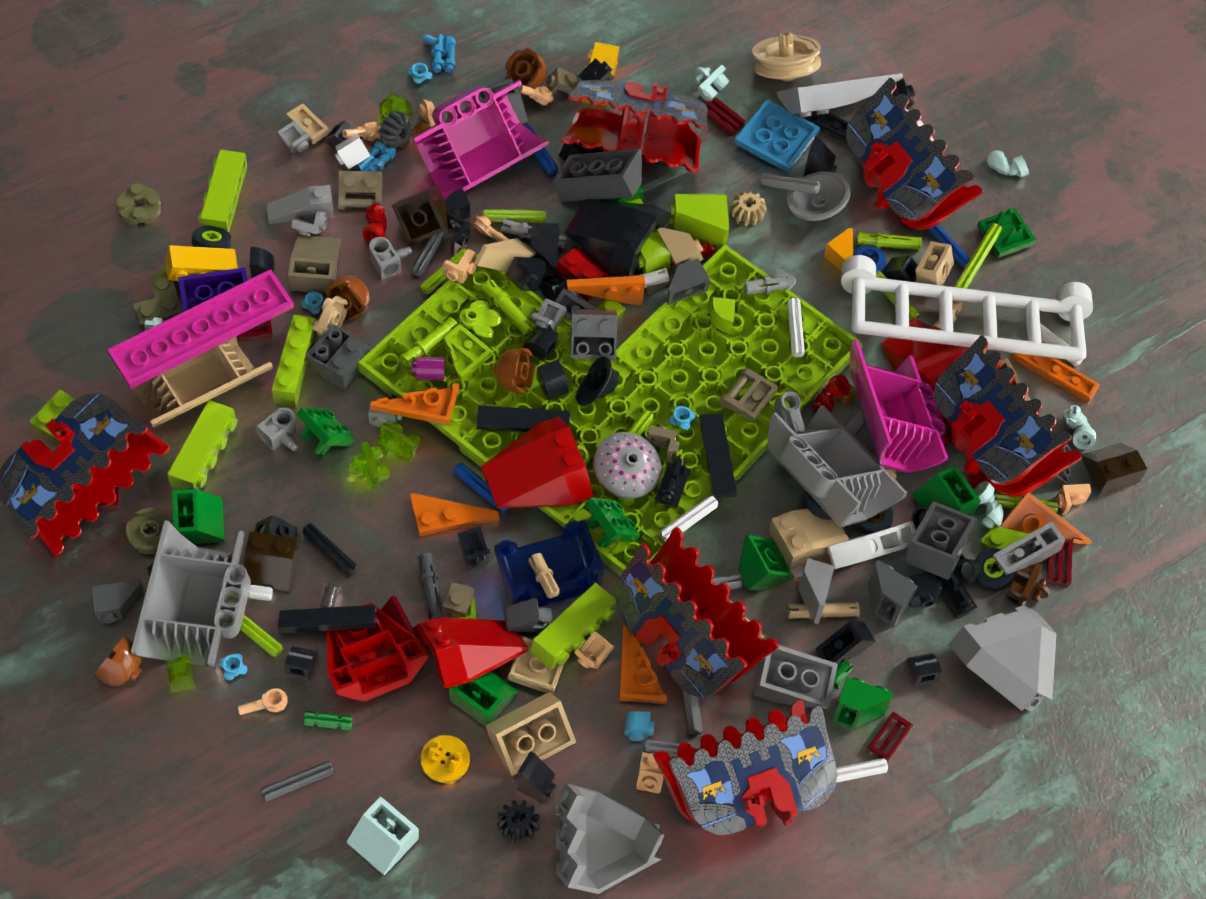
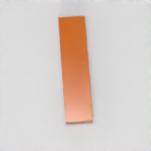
M1019 353L1012 355L1011 359L1087 403H1089L1100 386L1096 381L1056 358Z

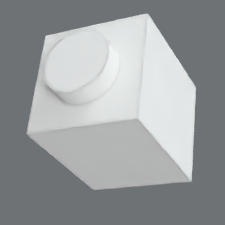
M357 133L335 146L338 152L335 154L341 166L345 164L348 169L370 157L367 148Z

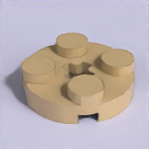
M335 296L333 299L327 298L324 301L321 317L315 321L313 330L317 332L319 337H322L332 324L341 328L347 314V309L344 308V304L348 305L347 300Z

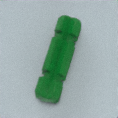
M306 711L304 714V725L306 726L318 724L317 727L337 729L341 727L343 730H351L353 718L351 715L339 717V714L323 712L315 714L314 711Z

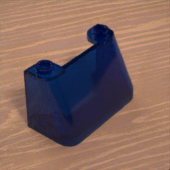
M585 520L567 523L560 536L518 547L516 542L504 540L494 546V552L510 605L530 599H537L538 607H544L581 596L594 583H597L599 586L602 585L604 566ZM541 553L548 568L553 571V578L560 589L557 597L548 598L540 582L536 581V574L528 562L532 555Z

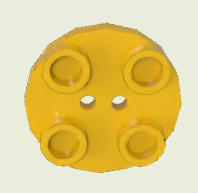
M440 735L432 738L421 752V768L430 779L447 785H451L467 772L470 765V752L466 744L459 738L451 735Z

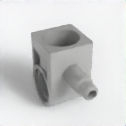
M376 237L369 243L370 262L382 280L400 273V258L412 252L410 247L395 251L390 241L384 237Z
M283 407L275 410L256 426L258 437L273 451L281 444H284L292 451L298 448L294 440L290 438L296 432L295 415L289 408Z

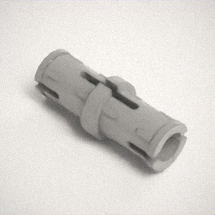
M788 275L774 278L765 276L759 280L744 281L746 295L762 292L770 294L771 291L790 289ZM776 283V285L759 287V285Z

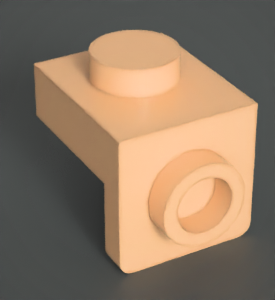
M467 249L458 264L445 260L443 263V274L448 279L463 284L469 274H473L477 268V265L474 264L476 252Z
M594 631L582 648L576 649L574 653L579 657L577 661L587 669L589 667L598 669L615 646L599 632Z
M642 752L636 789L659 794L661 792L663 775L653 757L654 753Z

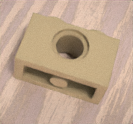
M930 242L915 270L917 283L941 286L944 284L954 265L951 245Z

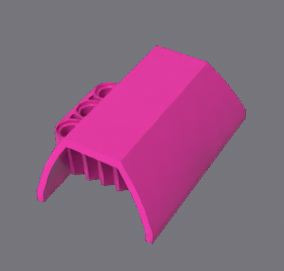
M520 80L494 93L486 87H472L437 106L432 113V118L436 124L412 137L434 184L438 185L444 201L452 192L458 189H463L465 192L549 145L547 140L537 136L520 123L507 98L509 91L522 85ZM483 91L484 99L480 102L478 95ZM465 101L466 108L461 112L460 104ZM447 111L448 118L443 122L442 114Z
M854 340L850 347L851 376L879 464L900 472L911 473L944 463L948 456L941 436L946 432V426L942 414L936 406L934 391L927 383L921 381L913 356L909 355L895 372L887 371L883 368L880 369L876 366L872 367L866 364L859 341Z

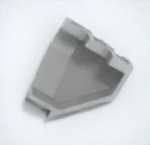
M1024 605L1015 608L1013 613L1007 615L1000 613L985 618V623L976 626L971 623L963 626L949 643L950 647L968 668L1021 711L1027 709L1032 712L1044 697L1052 700L1056 633L1038 612Z
M566 783L556 804V815L560 816V828L556 830V850H560V863L556 864V875L568 888L600 894L662 860L656 854L664 837V834L659 830L660 824L597 791Z

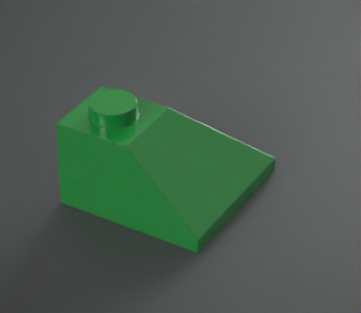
M754 535L744 537L738 571L742 576V582L749 590L763 591L794 577L773 538Z

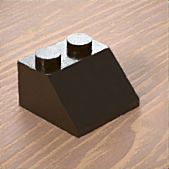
M438 185L405 197L391 205L409 245L448 230L446 203Z
M1123 443L1081 454L1082 461L1100 494L1139 483L1147 471V467L1138 450Z
M250 531L245 549L244 567L251 579V585L271 587L273 591L290 593L299 553L297 538Z

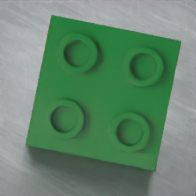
M1008 208L1007 211H1001L997 215L980 220L977 224L983 236H985L993 223L1002 227L1000 235L992 246V250L997 258L1035 245V237L1016 208Z
M300 408L296 414L306 425L299 437L302 440L305 438L310 440L315 434L320 440L314 450L316 455H324L331 446H350L355 440L350 435V430L345 425L340 424L335 419V414L326 408Z
M591 497L585 503L593 514L585 524L587 530L590 528L594 530L601 525L606 532L598 542L600 548L603 546L607 548L615 540L635 542L640 537L636 531L635 523L622 512L623 507L617 501Z

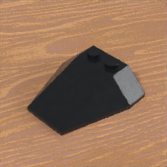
M585 199L564 233L609 275L614 277L633 276L639 266L637 260L639 251L654 229L657 230L664 227L671 216V212L649 204Z

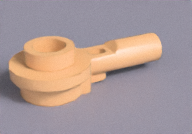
M524 85L518 87L521 94L528 95L542 105L546 106L553 101L552 92L544 86L536 89Z
M421 100L417 107L419 117L426 121L427 128L435 125L432 118L435 108L432 101Z
M369 122L356 129L343 130L342 134L344 138H350L357 133L359 137H363L365 140L374 141L380 137L378 131L381 126L376 122Z
M476 215L473 218L472 226L484 236L493 237L498 242L509 240L490 226L491 221L486 216Z
M270 689L266 694H263L262 699L240 705L238 710L240 716L265 708L269 712L277 713L287 706L288 697L281 689Z

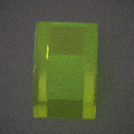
M393 93L379 103L380 121L384 122V116L388 117L390 112L395 113L396 111L403 112L413 119L411 102Z
M189 654L170 661L167 665L170 692L194 689L195 682Z

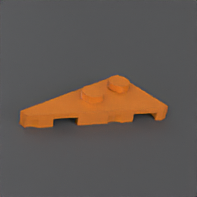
M644 275L567 280L568 291L641 307L643 304Z
M455 383L450 388L437 390V387L427 391L405 393L400 398L390 400L387 397L380 398L377 401H371L370 410L450 425L459 392V384Z
M415 493L410 494L419 537L499 521V513L495 510Z
M1027 493L1018 501L1000 525L1002 528L1030 534L1044 525L1053 522L1066 541L1090 545L1092 542L1031 493Z
M623 622L619 701L666 704L667 696L665 693L663 694L660 688L658 678L651 669V663L643 647L641 648L633 633Z

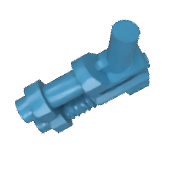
M425 34L423 42L433 45L431 49V55L433 56L431 68L433 71L439 73L444 69L445 72L452 73L456 67L454 60L456 40L448 35L443 36L439 34L438 39Z
M382 140L380 142L376 141L368 151L370 157L356 164L354 168L357 171L380 172L384 169V164L388 160L392 161L395 158L397 151L393 146L388 148L387 144ZM377 153L381 155L378 159L374 158Z

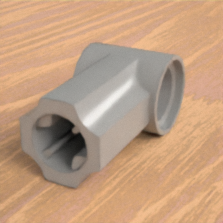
M786 392L775 401L774 411L795 433L798 431L803 432L805 427L799 410L800 398L794 392ZM784 400L790 404V408L785 406Z

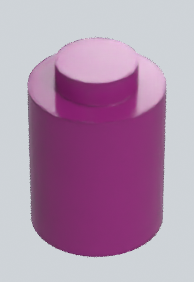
M417 357V361H412V375H416V380H444V357Z

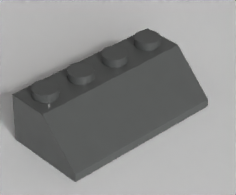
M638 148L569 155L552 181V184L562 202L633 197L642 183V152Z

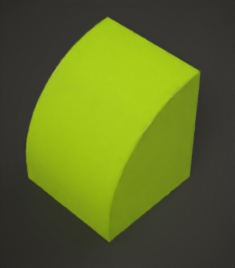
M713 297L711 306V320L719 330L731 334L734 322V299Z

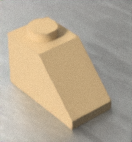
M662 227L657 229L677 267L687 260L691 261L697 258L699 261L704 260L700 253L703 251L698 239L693 241L689 233Z

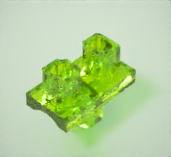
M384 422L380 426L377 443L385 447L383 454L386 457L396 454L410 463L414 460L421 439L415 434H410L408 437L404 435L402 426L396 422L391 425Z
M368 441L361 442L362 450L358 452V456L352 457L353 462L348 468L351 474H358L360 479L366 476L369 488L374 489L377 488L378 482L389 479L390 471L387 464L378 466L375 464V462L383 460L381 446L369 447Z

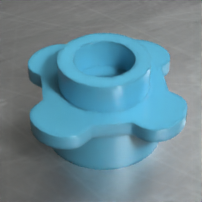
M416 63L412 68L408 69V75L412 76L413 82L416 84L432 78V73L428 72V67L424 63Z
M312 291L305 296L301 306L304 309L310 310L312 314L317 315L320 313L325 298L319 292Z
M677 406L674 408L673 416L669 417V423L681 427L682 430H688L691 420L695 419V413L685 406Z
M231 654L220 660L219 666L224 670V678L226 680H233L235 676L247 673V666L243 665L241 654Z

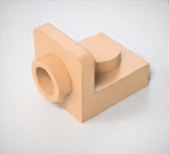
M1090 484L1062 486L1060 492L1056 495V502L1058 503V508H1060L1061 515H1067L1072 504L1079 505L1087 501L1091 493Z

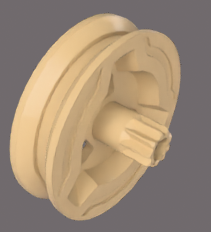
M786 31L781 32L778 36L765 39L753 47L752 54L756 59L753 63V69L760 76L781 79L783 82H791L795 78L809 75L820 68L821 59L818 56L821 49L820 44L810 37L793 35Z

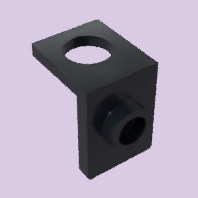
M448 212L447 227L458 232L451 240V254L456 255L462 246L465 247L470 239V223ZM452 220L458 222L461 228L457 227Z
M271 515L257 522L254 531L260 533L261 528L265 525L263 531L265 534L296 538L298 528Z

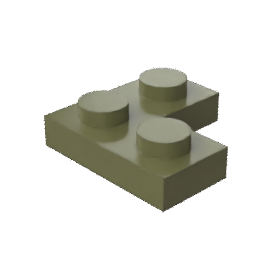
M167 273L148 278L154 296L153 299L133 304L140 327L144 326L146 320L152 321L154 317L167 320L183 313L176 288L172 280H167Z

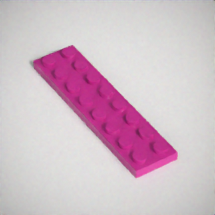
M270 269L108 349V355L129 388L132 389L294 308V303Z

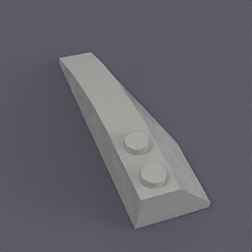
M903 73L799 87L779 91L777 96L791 115L799 114V118L812 116L811 112L816 111L817 115L827 114L829 109L852 104L874 95L888 78H893L896 82L903 77Z

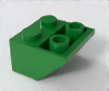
M956 464L936 473L912 494L919 507H930L934 501L970 516L975 514L981 501Z
M199 489L172 490L173 527L193 544L225 542L223 499L221 497Z
M490 671L469 683L450 687L449 700L485 726L495 721L517 695L518 690Z
M847 677L831 722L851 729H857L885 716L894 693L882 686L869 685L859 678Z

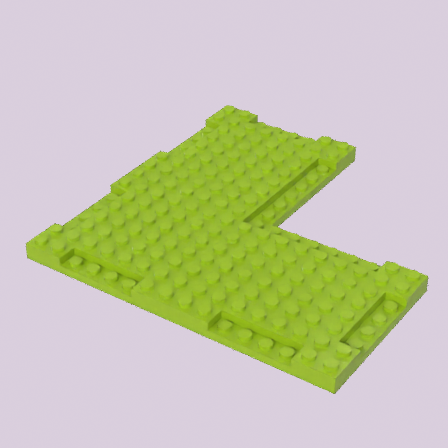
M724 245L703 265L710 278L708 291L670 305L665 302L616 349V360H610L612 368L619 372L615 390L606 397L597 398L590 405L580 406L576 401V394L589 369L597 359H571V320L563 316L555 330V333L558 334L557 348L545 362L534 355L529 356L530 362L534 363L535 368L532 385L530 388L527 386L525 388L527 393L508 392L499 385L493 373L494 364L499 356L510 348H522L538 328L535 327L531 334L524 336L506 314L493 304L494 301L482 290L484 284L493 280L503 292L508 293L509 299L532 324L535 323L531 315L533 312L538 313L544 300L532 291L520 290L505 276V271L477 266L473 274H469L463 284L449 279L358 362V368L361 374L391 397L395 395L400 398L405 393L427 391L437 387V390L450 388L455 383L459 384V392L450 425L429 423L458 444L459 451L480 467L526 432L477 429L478 405L570 411L569 429L576 445L585 447L590 454V460L586 468L593 498L617 501L623 507L622 512L635 523L636 531L640 537L635 542L615 540L607 548L604 546L600 548L598 542L606 532L601 525L594 530L591 528L587 530L585 524L593 516L585 505L587 501L573 506L538 508L597 553L599 561L621 576L640 544L645 543L650 549V562L665 543L659 536L660 531L707 497L713 496L699 416L722 413L736 483L769 448L768 430L770 418L775 413V401L786 392H794L800 398L799 410L801 412L824 388L831 377L840 374L850 364L851 343L858 339L788 289L771 291L770 294L762 292L746 295L744 281L759 280L769 275L730 247ZM776 283L759 285V287L776 285ZM713 297L735 300L734 322L731 334L719 330L711 320ZM790 298H798L800 300L805 350L802 357H793L788 314V300ZM479 300L488 301L490 304L489 309L497 311L502 316L503 322L491 328L492 338H482L477 336L473 330H468L493 351L492 356L463 381L459 380L444 339L429 350V354L425 356L444 357V380H416V375H412V364L410 367H406L401 362L402 359L399 358L401 354L413 346L416 340L423 339L447 320V318L452 317L457 322L456 325H459L461 311L469 308L472 302ZM858 340L860 347L862 348L863 343L860 340ZM558 359L566 375L569 392L548 400L537 381V367ZM744 368L754 371L778 386L777 392L754 422H751L730 408H724L719 403V399L723 394H727L740 378V373ZM747 382L734 399L739 401L753 383ZM784 400L785 406L790 408V404ZM685 406L695 413V419L691 420L688 430H682L681 427L669 423V417L673 416L675 407ZM644 410L653 413L654 418L641 436L645 439L648 438L650 425L655 427L662 426L668 430L676 431V441H679L680 444L677 455L672 454L670 463L680 458L685 461L686 468L691 469L677 508L655 502L669 461H666L667 449L655 447L661 460V476L655 488L641 498L623 499L612 495L602 487L594 473L593 458L600 443L612 434L627 432ZM629 457V461L635 463L634 458Z

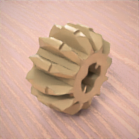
M751 190L748 194L741 191L740 195H735L730 205L732 219H737V224L743 222L745 227L749 223L755 226L757 222H761L767 210L765 199L760 198L759 193L752 194Z

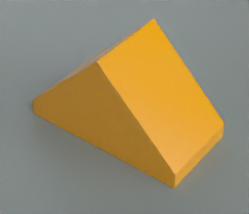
M848 228L830 241L825 250L824 257L840 271L843 262L853 256V228Z

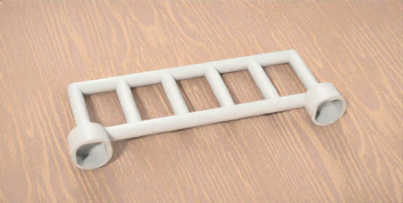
M863 255L851 256L842 264L841 285L845 291L852 294V330L854 333L970 347L982 335L953 332L952 300L982 304L984 337L989 343L986 350L1082 361L1086 358L1083 320L1092 313L1093 302L1091 289L1084 283L1070 282L1064 284L1058 289L1056 300L876 278L875 262ZM872 290L895 293L896 325L865 321V294ZM909 295L939 298L940 330L909 326ZM996 306L1026 309L1028 341L997 337ZM1039 311L1058 313L1061 318L1070 321L1072 347L1042 343Z

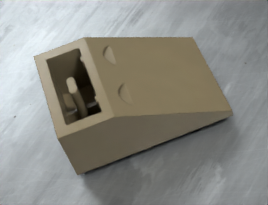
M297 235L288 271L290 291L326 293L325 289L336 279L341 238Z

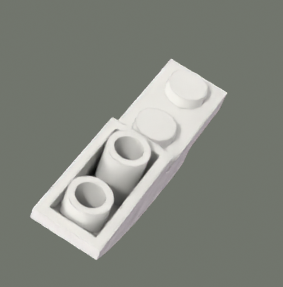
M913 521L828 546L827 549L832 566H835L834 569H838L909 547V543L916 532Z

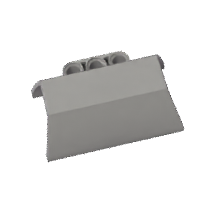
M824 405L819 407L803 432L798 431L795 433L777 413L772 414L768 430L770 452L840 528L864 522L893 506L907 495L904 488Z
M164 521L131 654L165 661L214 667L221 636L227 639L233 638L240 631L251 586V579L245 567L239 564L245 537L244 531L239 530L234 551L227 553L195 546L172 526L170 521ZM238 575H242V576H243V578H242L240 581H238V582H234V581H233V579H234L236 576H238ZM238 598L236 603L227 604L230 599ZM233 621L229 627H222L224 622Z

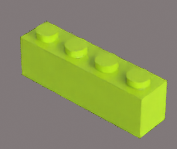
M220 149L218 158H214L213 175H209L208 179L209 190L204 193V207L199 210L198 221L201 222L202 227L213 226L225 229L228 232L230 231L247 169L246 153Z
M641 198L627 201V203L643 204ZM656 229L652 231L637 255L638 268H642L644 274L664 268L670 270V252Z
M293 314L272 387L274 404L290 407L297 406L309 364L306 354L314 346L317 332L313 330L316 318Z
M208 400L168 472L170 486L185 490L199 489L205 485L209 469L214 468L219 451L225 448L228 434L236 428L237 419L233 408Z
M594 583L533 639L530 653L551 670L558 664L563 665L574 649H580L589 635H592L594 631L598 632L604 621L608 622L613 618L616 610H614L616 599L597 583Z

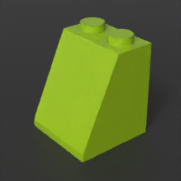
M675 194L674 203H670L671 216L668 219V228L689 233L693 241L698 239L699 242H709L716 252L722 246L727 245L729 234L727 195Z

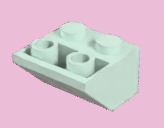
M380 796L362 815L348 838L347 844L380 873L385 875L419 839V831L413 823Z

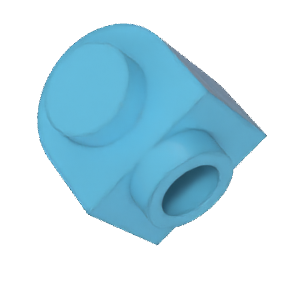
M630 711L626 713L624 734L628 736L629 740L642 741L654 735L655 721H650L651 712Z

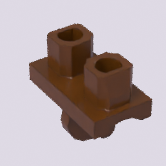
M1036 562L1034 568L1028 566L1018 570L1016 578L1027 582V584L1024 586L1013 581L1007 594L1018 600L1017 607L1025 606L1030 593L1033 594L1032 600L1036 602L1040 598H1047L1049 596L1050 590L1046 586L1047 581L1041 579L1039 583L1036 582L1043 565Z

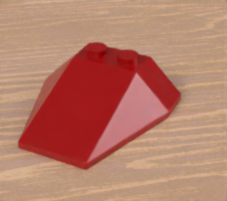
M915 318L909 321L910 327L938 330ZM887 338L881 343V347L894 372L909 355L913 356L921 381L927 383L933 391L941 374L969 348L897 338Z
M560 417L538 423L481 466L498 509L573 506L594 497L586 465L569 426Z
M370 602V603H367V604H364V605H374V604H373L372 602ZM377 606L375 628L327 631L328 678L336 694L363 702L409 684L429 658L428 653L418 637Z
M442 617L418 623L413 627L416 637L420 639L422 645H428L436 658V674L444 688L469 683L528 652V646L518 631H506L505 620Z

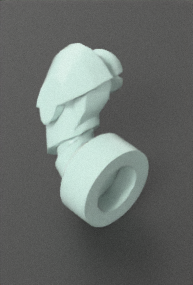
M993 151L987 157L989 167L995 169L1000 174L1005 176L1007 174L1009 176L1017 175L1021 178L1029 175L1028 167L1022 155L1013 158L1012 164L1008 163L1002 151Z
M1071 405L1063 412V419L1068 429L1072 428L1075 430L1073 433V444L1082 450L1090 449L1095 445L1096 433L1090 427L1087 418L1080 412V407Z
M984 481L974 489L981 500L979 504H984L987 507V514L982 519V523L988 529H991L994 524L1000 527L1004 514L1001 504L999 505L998 501H995L994 487L988 481Z

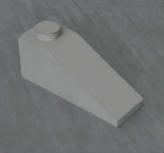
M330 185L307 187L266 204L269 224L292 222L296 218L314 220L318 211L326 212V218H334Z
M1050 522L993 554V557L1004 573L1008 575L1034 565L1036 562L1039 563L1061 551L1065 539L1054 523Z
M808 558L805 567L800 566L797 579L801 580L798 590L813 622L819 624L835 566Z

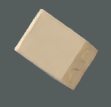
M808 509L794 510L772 518L768 530L790 569L805 564L808 558L815 560L828 555V546L849 540L843 528H840L833 519H821L814 516Z

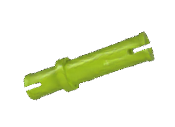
M857 231L856 245H873L879 249L880 247L920 251L922 238L882 234V232L865 233Z
M493 280L484 284L482 290L494 301L493 304L506 314L524 336L531 334L535 329L534 324L509 299L508 293L503 292Z
M449 317L423 339L416 340L410 349L399 356L402 359L401 362L406 367H410L412 361H416L417 357L428 355L429 350L440 343L448 333L458 326L456 325L457 322L452 317Z

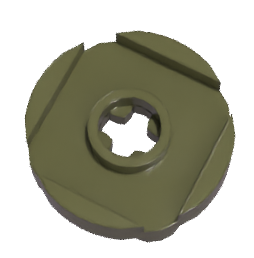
M135 183L130 188L124 190L116 200L121 219L131 225H138L137 223L143 222L149 224L156 220L161 213L159 194L154 189L143 186L140 183ZM143 203V207L138 206L135 208V204Z
M144 508L136 512L135 517L131 521L129 519L126 525V535L129 544L137 553H156L164 521H170L173 526L172 518L163 513L161 509ZM148 527H153L154 530H157L152 535L144 533L148 531Z

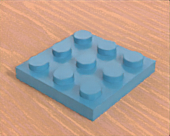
M766 99L735 138L734 144L788 173L814 140V137L818 135L820 127L802 117L799 118L796 114L791 115L787 109Z

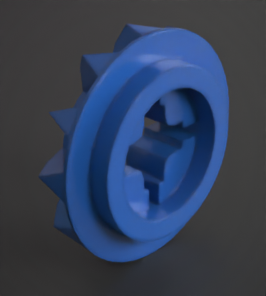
M862 245L854 250L853 256L863 255L873 259L876 264V272L881 271L885 267V254L878 247Z

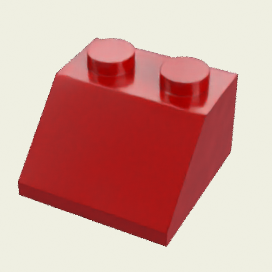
M573 248L558 260L557 274L572 280L614 277L609 275L582 249ZM578 293L588 302L594 297Z

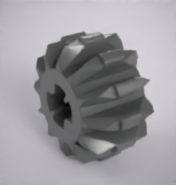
M390 112L388 117L384 116V122L380 123L382 126L378 131L381 134L380 139L394 148L398 146L403 147L404 142H409L408 138L412 136L411 131L415 128L412 125L413 120L403 112Z

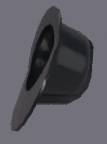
M602 356L598 358L589 369L576 394V401L580 406L590 405L597 398L606 397L615 390L619 372L612 368L608 357Z

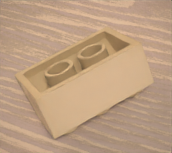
M550 692L485 725L494 749L512 777L518 774V770L530 751L543 761L576 743L561 701Z

